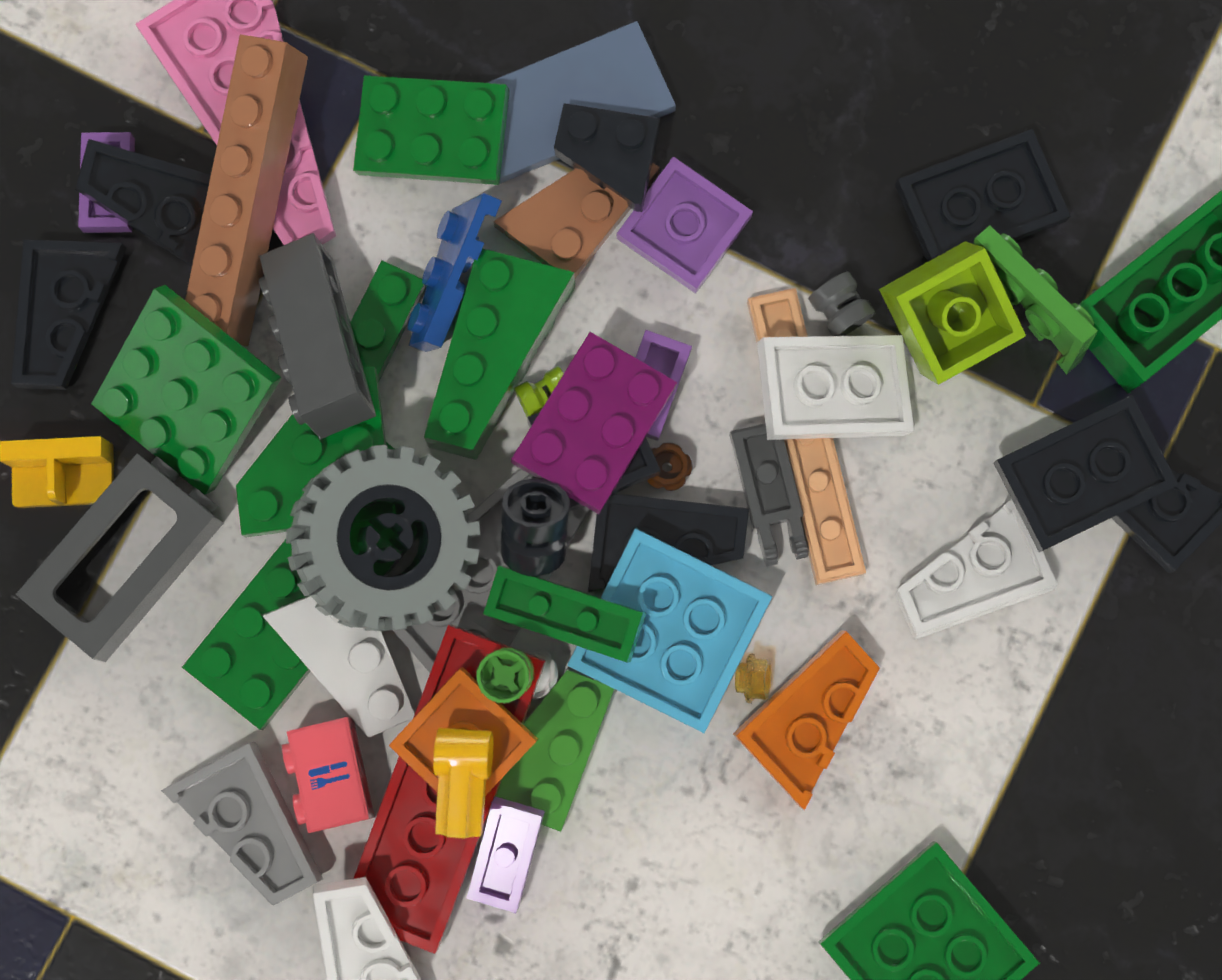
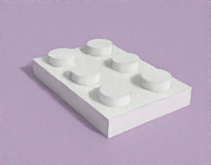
M902 335L763 337L757 342L767 440L906 436L914 432Z

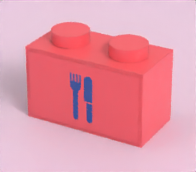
M344 717L287 731L289 743L282 744V755L287 773L296 774L299 793L294 794L292 799L295 816L299 825L306 824L308 833H313L375 818L356 726L352 718Z

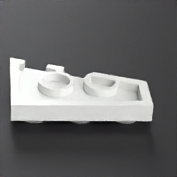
M310 595L262 615L368 737L413 719L415 713L381 631H366L363 628H350L338 623L339 619L332 615L325 616L314 606L317 602Z

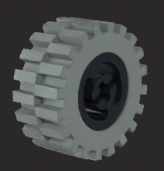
M387 445L372 446L363 451L358 449L322 469L302 489L304 494L300 500L294 503L290 516L294 517L291 528L287 529L286 543H291L293 555L288 557L291 571L297 570L302 582L297 585L304 596L310 595L317 602L314 607L325 616L332 615L339 619L338 623L350 628L359 627L366 631L407 629L408 626L421 625L434 619L432 615L437 611H446L456 602L452 597L454 593L458 590L466 589L472 578L465 574L468 565L477 564L480 549L471 548L472 537L480 535L479 521L470 522L467 510L474 508L475 505L470 494L461 497L457 492L455 486L461 483V480L454 472L451 471L443 474L437 469L441 461L428 454L422 458L414 455V448L400 446L394 450L387 449ZM382 501L395 505L396 514H382L370 519L368 522L379 531L390 528L394 533L390 538V542L399 551L411 548L413 543L411 524L413 523L417 527L419 547L416 557L405 571L394 577L380 576L373 570L374 563L391 562L400 559L402 556L392 547L379 549L376 543L379 541L380 536L370 525L361 528L358 532L357 544L360 550L359 554L357 555L352 551L350 542L352 522L357 513L370 502Z

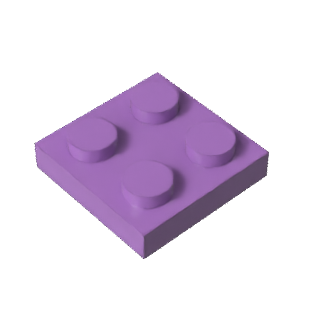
M673 157L647 191L643 212L633 210L617 232L616 239L696 294L749 222L753 211Z

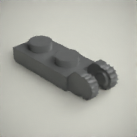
M766 423L730 431L729 436L747 508H749L753 530L757 529L758 541L766 566L778 564V549L773 540L770 526L787 522L790 548L796 559L808 557L807 544L801 523L803 512L784 439L767 440Z

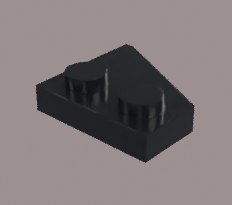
M564 103L554 144L555 156L572 168L583 170L588 175L589 180L602 189L607 187L625 199L628 207L634 211L643 212L660 130V118Z

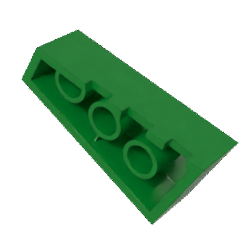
M482 248L478 260L473 262L424 434V439L429 448L477 460L508 406L507 403L515 391L514 387L518 386L519 382L523 380L532 359L543 340L548 336L564 303L568 301L575 288L574 272Z

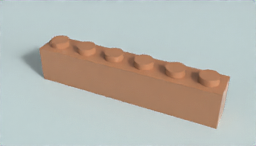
M240 34L185 301L240 345L249 346L260 293L259 278L263 277L264 273L260 255L267 253L269 249L308 56L287 42Z

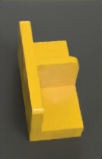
M101 436L0 441V462L12 468V504L17 508L92 505L114 481V445Z

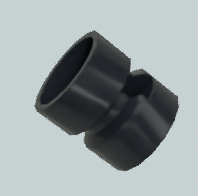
M532 478L513 484L504 493L500 554L503 562L512 571L526 576L537 577L552 573L564 562L570 500L567 493L558 484L545 479Z

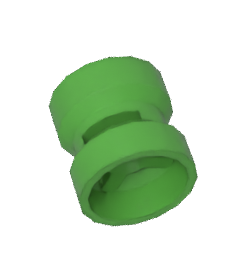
M501 648L488 654L480 662L477 670V684L480 691L489 700L497 703H509L520 698L531 687L534 679V667L530 658L523 651L516 648Z

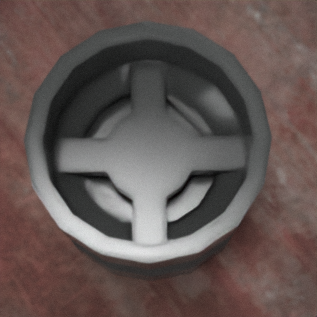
M849 271L832 278L815 290L808 298L814 309L818 312H823L828 319L827 328L832 336H846L876 314L869 300L861 299L857 293V282Z

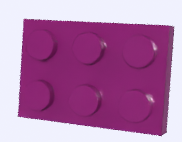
M589 332L511 458V463L537 479H545L558 484L567 493L568 497L593 512L600 514L676 388L677 382Z

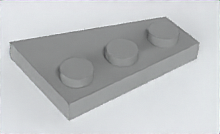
M256 742L248 743L161 790L173 803H178L195 820L193 824L206 837L210 836L230 856V862L272 906L323 880Z

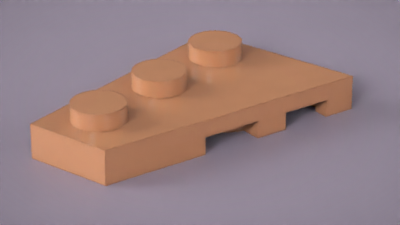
M654 163L652 164L648 187L659 174L660 167ZM574 169L493 221L496 229L541 263L572 271L576 278L631 208L628 207L627 201L607 187L602 189L589 180L588 175L583 170Z

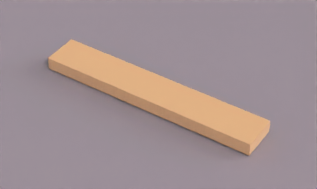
M796 288L748 298L747 305L756 342L760 341L763 337H808ZM833 438L784 439L803 512L801 523L815 585L864 575L866 569Z

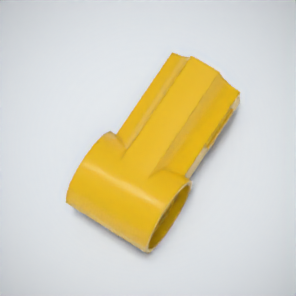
M438 728L433 762L434 774L439 776L435 834L452 838L482 836L486 779L490 778L493 762L494 738L492 731Z

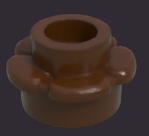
M670 442L662 443L657 448H651L661 471L658 476L648 479L647 482L656 489L663 487L667 491H675L681 488L686 482V476H689L692 471V462L689 455L684 454L679 445ZM670 463L672 465L671 471H664L662 468L663 464Z

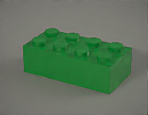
M1222 190L1079 304L1089 313L1094 322L1093 327L1098 330L1089 346V350L1127 394L1148 380L1222 319Z

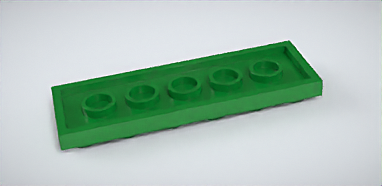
M386 442L387 449H395ZM368 521L352 523L350 542L352 551L358 555L360 551L357 544L358 532L361 528L369 525L380 536L379 541L376 543L379 549L392 547L402 557L407 552V550L399 551L391 544L390 538L394 533L390 528L379 531ZM412 523L414 543L419 536L417 527ZM286 539L182 666L190 675L259 730L266 728L311 672L262 616L265 613L307 597L304 596L297 585L302 582L297 570L291 571L288 557L293 556L291 543H286ZM400 559L386 563H374L373 570L377 575L387 576Z

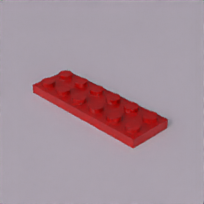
M448 625L414 717L460 668L463 667L477 680V670L480 662L488 654L501 648L512 647L455 625ZM526 652L524 653L530 658L534 667L532 685L520 698L509 703H501L522 724L547 661ZM399 756L353 879L367 878L400 941L436 954L480 837L452 838L435 834L438 792ZM502 779L485 796L483 829Z

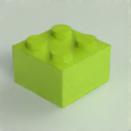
M966 241L879 289L920 374L938 385L1026 336L986 249Z

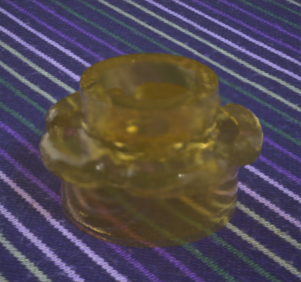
M754 653L747 656L746 663H739L735 673L736 693H744L745 701L748 704H752L754 699L767 700L771 688L770 660L756 659Z

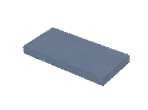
M637 21L487 82L506 84L510 90L500 184L559 160L555 156L554 144L564 103L656 118L675 111L676 104Z

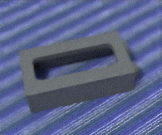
M136 454L16 593L20 599L94 660L106 662L224 524L212 514L218 506L197 488L194 487L188 494L174 482L180 474L158 456L150 463L139 454ZM144 490H149L176 512L177 521L97 616L89 622L56 594V590L136 496Z

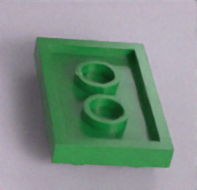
M364 75L353 171L357 175L499 185L510 93L509 88L506 84Z

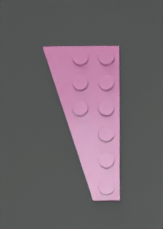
M173 0L136 23L140 33L216 145L218 143L240 34L284 42L273 0ZM299 99L273 230L283 245L312 233L315 234L323 245L336 237Z

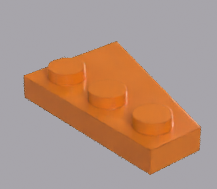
M841 630L733 733L748 752L804 811L813 795L811 792L823 769H827L835 754L833 750L848 722H852L880 669L850 634L844 630Z

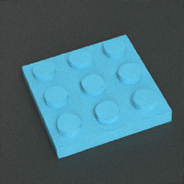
M635 528L600 597L646 613L632 660L626 663L576 646L567 666L705 733L772 599V595Z

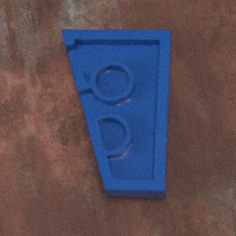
M483 193L451 209V211H447L443 215L437 230V238L442 240L437 256H433L429 260L423 274L422 283L427 285L422 304L417 303L409 318L408 330L412 332L408 346L424 352L442 347L464 294L465 285L459 281L461 273H466L473 261L478 260L484 242L479 240L477 234L485 216L496 217L502 200Z

